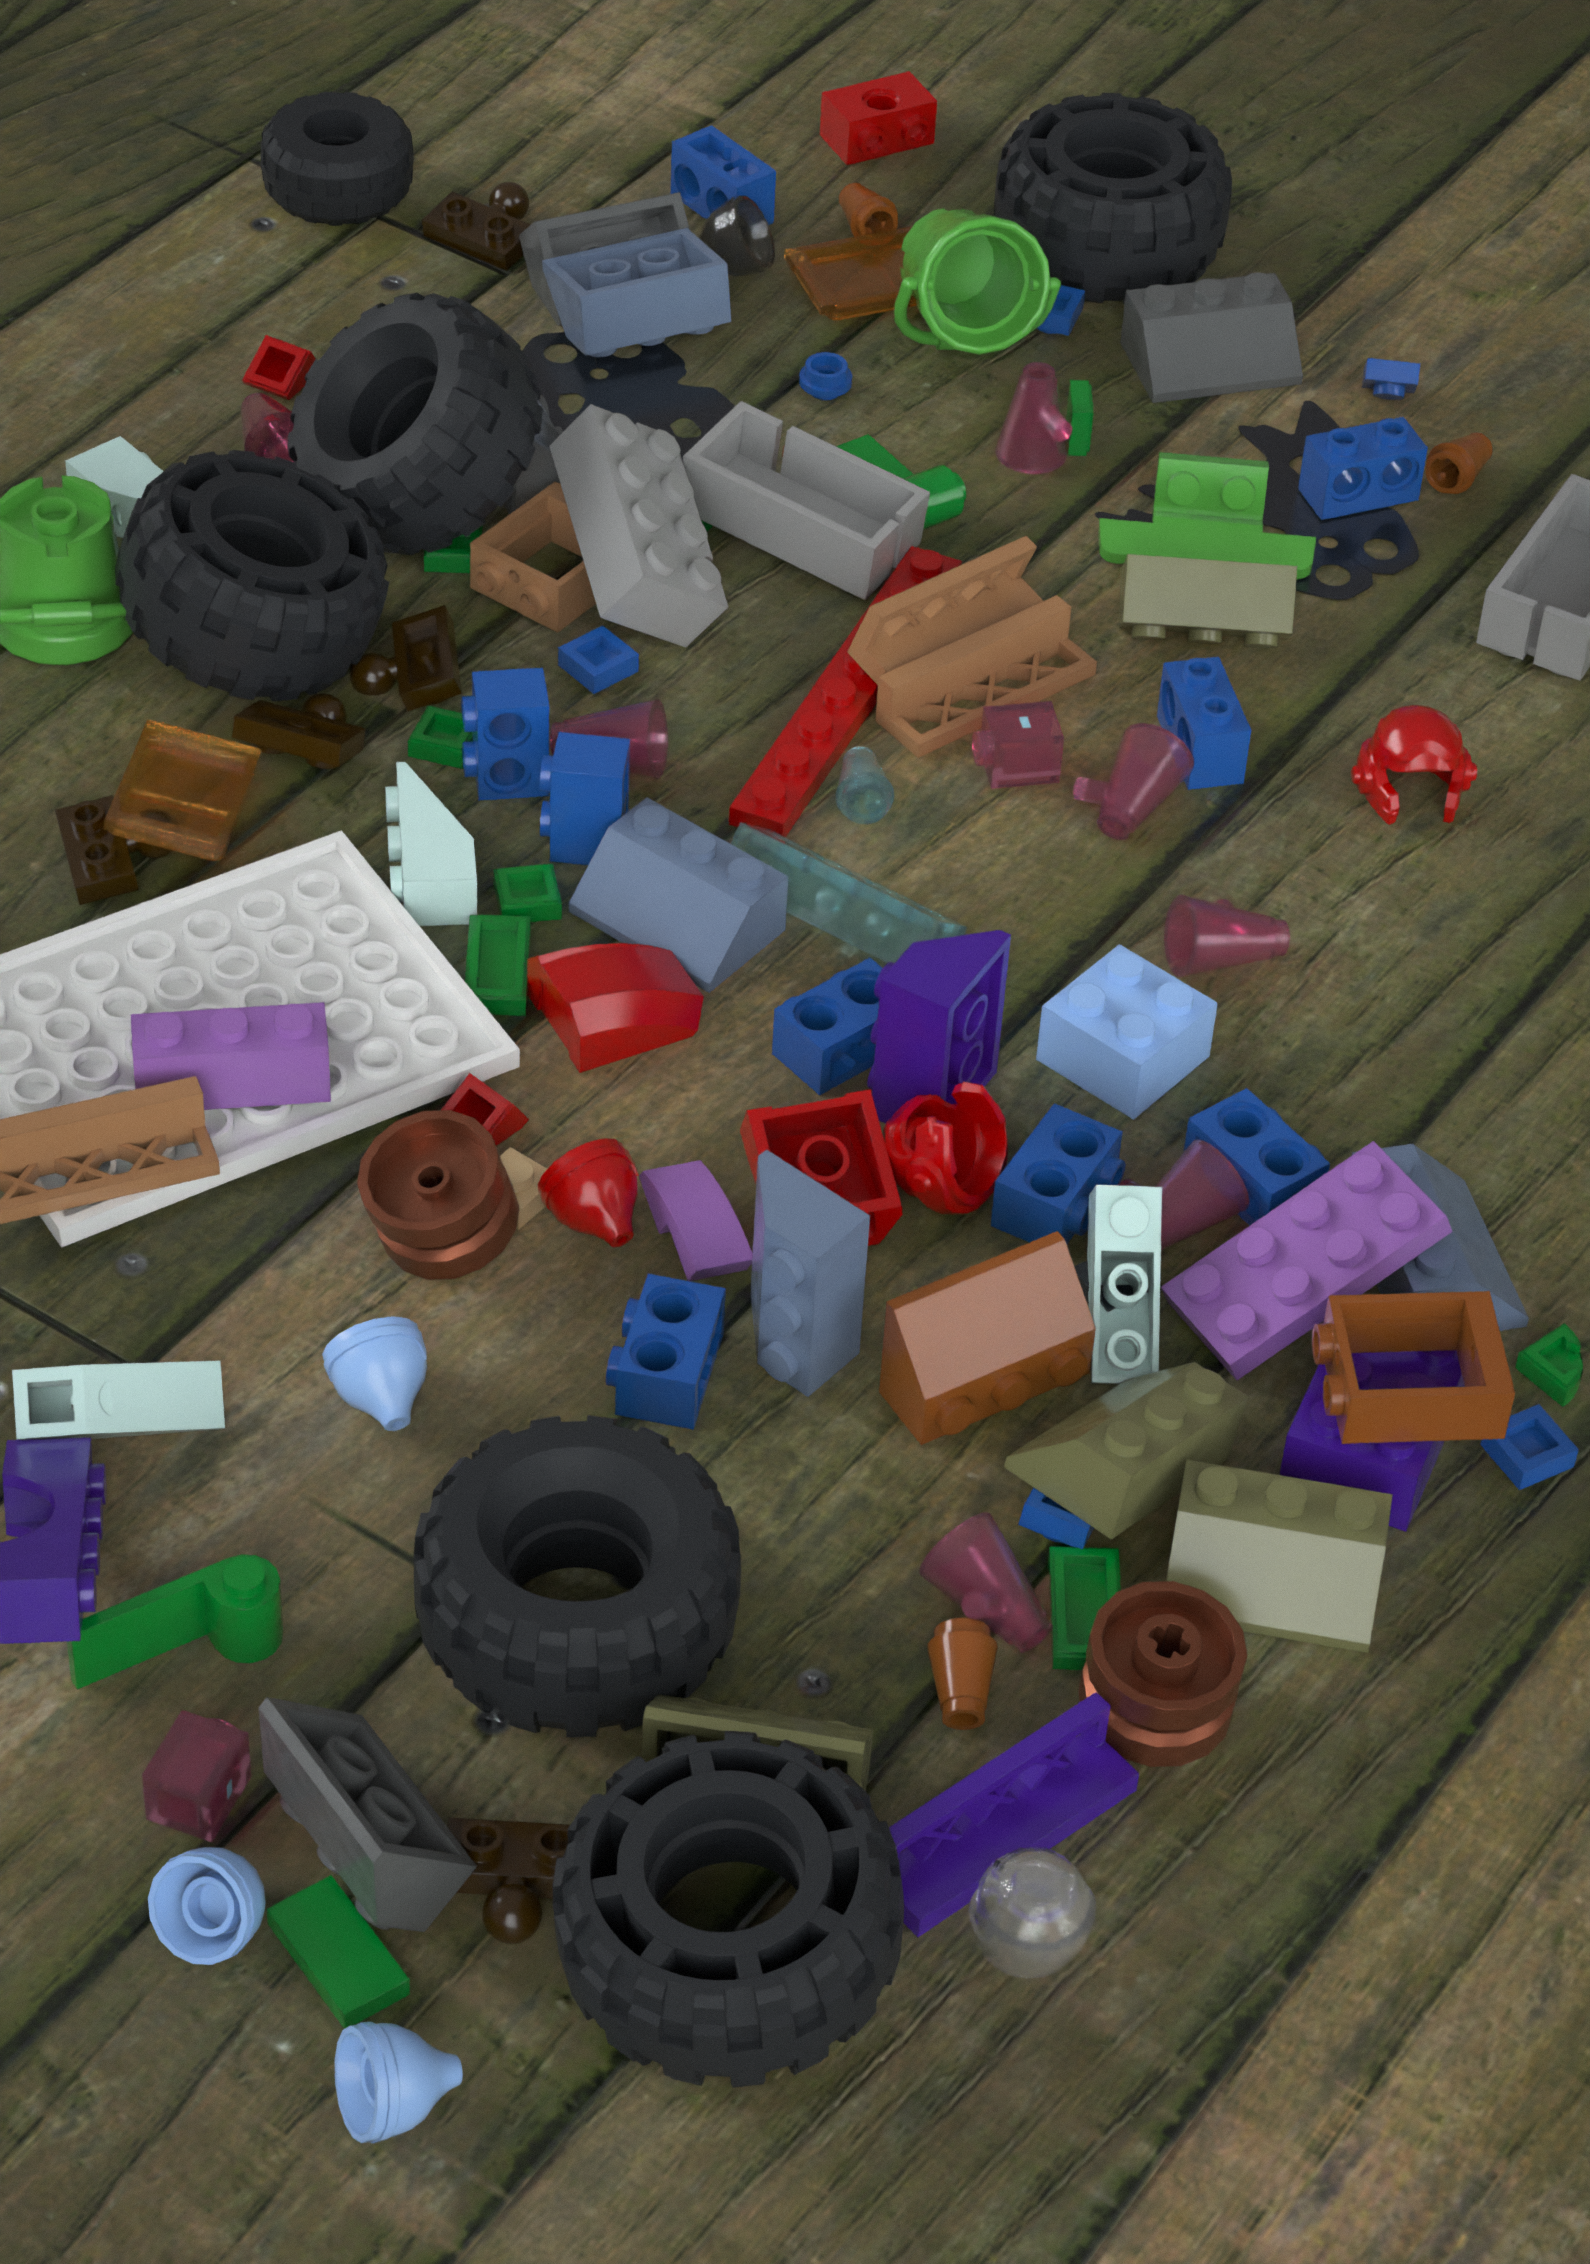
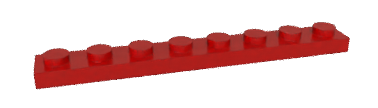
M911 546L870 606L962 565V561L941 555L933 550H924ZM869 607L730 805L729 825L783 842L876 705L878 685L847 653Z

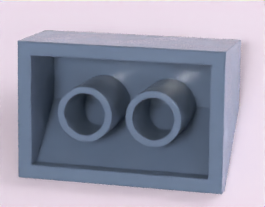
M688 228L542 260L543 272L565 335L585 356L606 357L614 354L617 348L635 344L643 346L657 345L664 342L665 337L682 333L693 335L705 334L712 331L714 326L731 322L727 262Z
M647 797L608 827L569 901V912L622 943L650 945L671 950L695 985L710 993L785 931L788 876Z
M1414 1144L1381 1148L1447 1216L1452 1232L1376 1284L1380 1294L1490 1291L1500 1331L1527 1327L1529 1317L1465 1180Z
M765 1150L758 1156L751 1276V1304L757 1364L762 1366L774 1379L786 1382L809 1397L859 1354L870 1215L770 1151Z

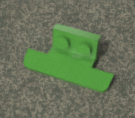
M1159 452L1152 523L1100 518L1098 530L1100 556L1110 563L1123 564L1127 554L1290 565L1297 566L1296 579H1303L1311 573L1316 537L1263 532V514L1269 471L1268 461Z

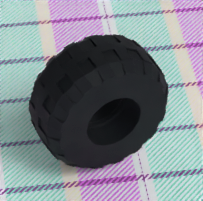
M332 91L320 92L312 96L306 95L297 98L289 105L285 104L263 129L261 170L265 189L277 204L281 205L292 216L301 217L305 221L315 224H329V226L365 223L372 218H379L387 214L409 192L413 179L414 161L410 128L406 126L404 120L394 109L382 104L376 98L365 97L352 92L332 93Z

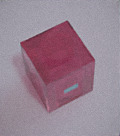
M1052 701L983 707L981 731L973 732L972 751L976 766H984L991 789L1059 783L1064 736Z
M182 1710L142 1774L146 1819L213 1842L251 1778L248 1732L237 1729L234 1725L223 1719L205 1718Z

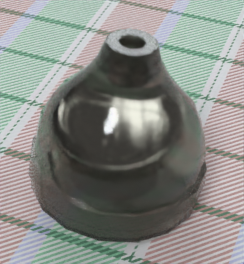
M739 195L726 200L704 222L699 239L727 262L728 275L747 276L758 274L773 265L775 247L769 225L762 211L749 197Z

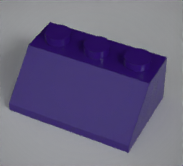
M995 930L913 942L895 963L890 961L882 968L874 988V995L879 998L878 1017L871 1032V1042L876 1044L875 1061L867 1081L868 1088L872 1089L879 1121L886 1124L902 1105L917 1095H938L950 1104H957L951 1095L955 1085L971 1082L982 1084L985 1087L997 1073L1011 934Z

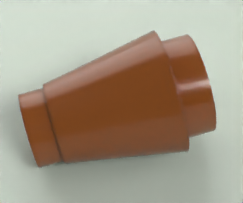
M860 183L848 184L841 190L839 204L843 209L854 237L858 241L865 244H882L894 235L898 226V212L891 200L864 187Z
M1474 432L1435 446L1429 452L1425 466L1426 478L1430 485L1437 491L1447 494H1459L1469 489L1492 456L1493 447L1490 440L1484 434Z
M954 1618L943 1621L935 1627L934 1637L927 1645L940 1709L942 1711V1722L952 1729H975L985 1722V1710L987 1708L998 1645L991 1637L989 1626L982 1621L971 1618Z

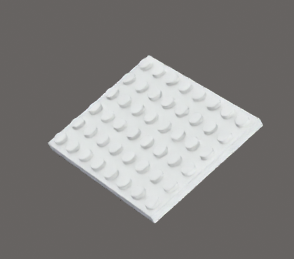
M342 830L0 954V1119L134 1090L131 1014L325 1003L331 1102L204 1110L205 1126L219 1159V1175L39 1215L61 1248L450 1095L457 1090L469 1073L483 1082L520 1067V1049ZM194 1142L169 1147L162 1154V1156L175 1161L199 1156ZM116 1159L103 1162L98 1170L115 1175L128 1172L134 1164ZM54 1173L39 1177L34 1185L49 1190L64 1186L70 1178Z

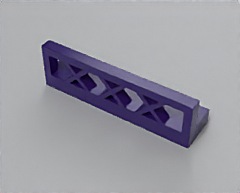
M1097 1692L889 1827L897 1848L904 1895L903 1923L917 1937H920L1048 1851V1849H1051L1137 1791L1139 1772L1105 1741L1111 1705ZM1036 1847H1042V1848H1038V1849H1018V1848H1036ZM1009 1852H1013L1010 1856L1001 1859L1002 1857L1009 1855ZM995 1859L1001 1861L997 1868L995 1867L997 1863L993 1866Z

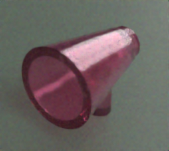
M1033 362L1023 368V374H1021L995 447V453L1003 465L1014 471L1026 474H1043L1054 471L1065 463L1067 459L1065 440L1071 435L1072 426L1062 416L1055 369L1043 362Z
M253 393L247 396L241 405L244 451L255 452V455L274 459L277 456L294 462L289 457L288 433L293 431L294 423L290 420L292 411L263 393Z
M658 699L565 719L563 722H554L552 724L550 745L553 755L558 732L630 739V773L657 779L661 778L664 773L668 753V727L663 704Z
M1133 724L1127 727L1123 733L1109 781L1105 782L1079 777L1074 784L1073 796L1075 800L1100 804V816L1097 819L1099 829L1108 837L1116 840H1125L1193 771L1194 759L1185 743L1170 731L1152 724Z
M1178 895L1169 907L1165 922V954L1171 971L1178 977L1268 960L1275 956H1283L1286 954L1290 942L1289 927L1285 920H1276L1272 916L1235 908L1227 899L1211 902L1186 895Z
M1194 1140L1154 1186L1162 1187L1161 1250L1247 1210L1249 1207L1247 1189L1234 1166L1218 1149L1203 1140ZM1128 1178L1120 1182L1118 1186L1142 1185Z
M989 1512L977 1514L955 1527L933 1547L920 1566V1576L962 1607L964 1614L968 1618L984 1622L991 1631L1009 1645H1015L1021 1653L1036 1647L1047 1637L1053 1628L1052 1623L1046 1618V1610L994 1517Z

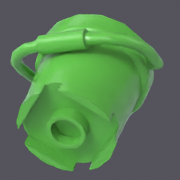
M945 208L937 209L916 221L904 238L901 248L905 252L903 258L904 269L900 267L903 281L895 301L894 321L904 336L920 344L934 345L937 350H959L978 355L1001 351L1018 342L1043 324L1054 306L1061 287V281L1056 277H1050L1048 259L1036 237L1016 222L986 214L977 215L971 210L966 209L947 211ZM911 295L916 298L917 308L932 332L922 331L913 326L908 320L907 307Z
M62 476L63 488L51 487L44 489L43 477L28 479L11 487L0 498V644L13 655L38 664L72 665L97 660L119 649L133 634L125 619L126 610L120 603V588L115 582V566L119 547L109 496L95 483L75 476Z

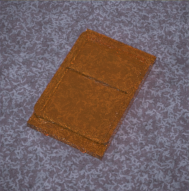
M913 226L784 249V259L820 315L825 314L831 320H843L891 311L895 308V301L903 281L900 267L904 269L903 258L905 252L901 250L905 236ZM911 295L908 307L917 306L916 298Z
M147 719L106 815L103 829L115 836L211 861L222 860L253 783L262 749ZM150 811H162L170 816L171 822L168 824L146 818V814Z

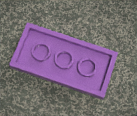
M1372 1141L1161 1286V1289L1170 1306L1236 1380H1239L1314 1327V1324H1320L1324 1321L1329 1295H1362L1452 1232L1447 1216Z

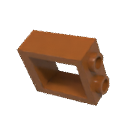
M1490 1291L1328 1296L1323 1324H1314L1312 1350L1315 1364H1325L1327 1375H1325L1323 1381L1324 1410L1327 1416H1336L1342 1444L1505 1439L1515 1390ZM1456 1350L1465 1387L1359 1390L1351 1353Z

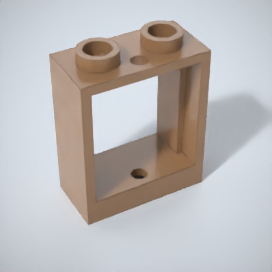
M553 482L470 543V588L557 633L596 604L584 561L559 580L523 563L550 542L582 557L560 483Z

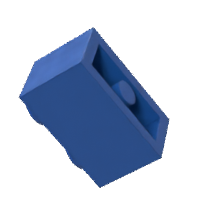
M558 732L554 755H543L540 772V791L550 792V801H543L540 836L550 837V862L589 865L608 827L629 812L630 739Z

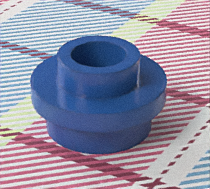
M829 352L816 353L806 360L805 366L800 370L799 384L805 392L814 398L832 400L850 390L852 386V373L848 368L847 361L842 356Z

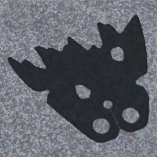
M565 332L540 334L532 338L524 347L522 352L531 360L541 395L544 396L548 405L550 420L554 427L560 426L563 432L592 404L612 413H621L627 416L634 424L638 422L653 429H661L668 432L678 442L683 461V456L735 407L733 403L714 388L678 384V381L687 373L685 362L663 342L652 346L641 345V353L631 358H620L613 354L595 358L589 355L585 356L566 337ZM566 344L577 351V356L570 362L555 363L545 358L544 350L550 345ZM598 367L599 369L606 370L609 374L606 378L595 379L591 377L590 372ZM576 393L585 398L582 408L573 414H564L558 405L560 395ZM680 418L690 419L700 428L701 435L698 437L682 438L674 434L670 425Z
M1308 400L1303 402L1295 434L1290 435L1268 425H1258L1256 427L1238 426L1240 432L1265 455L1266 461L1269 464L1263 525L1285 531V534L1316 537L1311 573L1303 579H1296L1297 591L1328 599H1349L1373 585L1372 573L1395 574L1418 560L1419 550L1405 521L1397 511L1384 507L1321 520L1299 491L1300 475L1289 466V463L1294 458L1303 455L1306 436L1340 428L1317 404ZM1142 485L1138 488L1141 493L1154 498L1155 485ZM1129 509L1125 516L1105 512L1095 513V517L1099 520L1100 518L1152 523V514L1135 509ZM1323 537H1331L1336 539L1338 545L1334 548H1325L1319 544V540ZM1385 539L1397 546L1398 554L1394 558L1380 560L1367 555L1363 547L1369 540ZM1324 565H1337L1345 568L1350 573L1351 578L1349 582L1341 586L1326 585L1317 579L1316 570Z

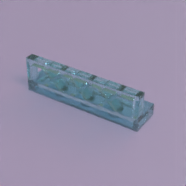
M740 822L731 842V845L788 876L787 913L887 963L890 961L895 963L913 942L964 935L967 930L966 926L770 829Z

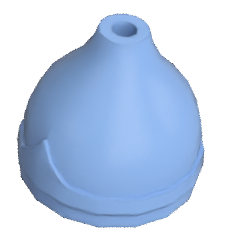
M402 1317L377 1318L354 1325L333 1338L326 1345L322 1356L328 1378L333 1382L338 1395L353 1408L374 1417L387 1431H397L409 1425L412 1405L425 1381L427 1371V1351L417 1323Z
M213 1847L192 1849L169 1859L153 1878L148 1895L150 1921L159 1940L175 1956L192 1964L203 1965L220 1963L236 1956L242 1951L259 1929L266 1904L264 1885L257 1870L244 1857L225 1848Z
M360 2022L357 2025H350L343 2029L338 2039L335 2054V2086L338 2104L345 2126L351 2136L360 2143L381 2142L413 2129L425 2120L442 2096L449 2090L459 2086L462 2082V2064L457 2055L445 2053L434 2048L417 2033L396 2024Z

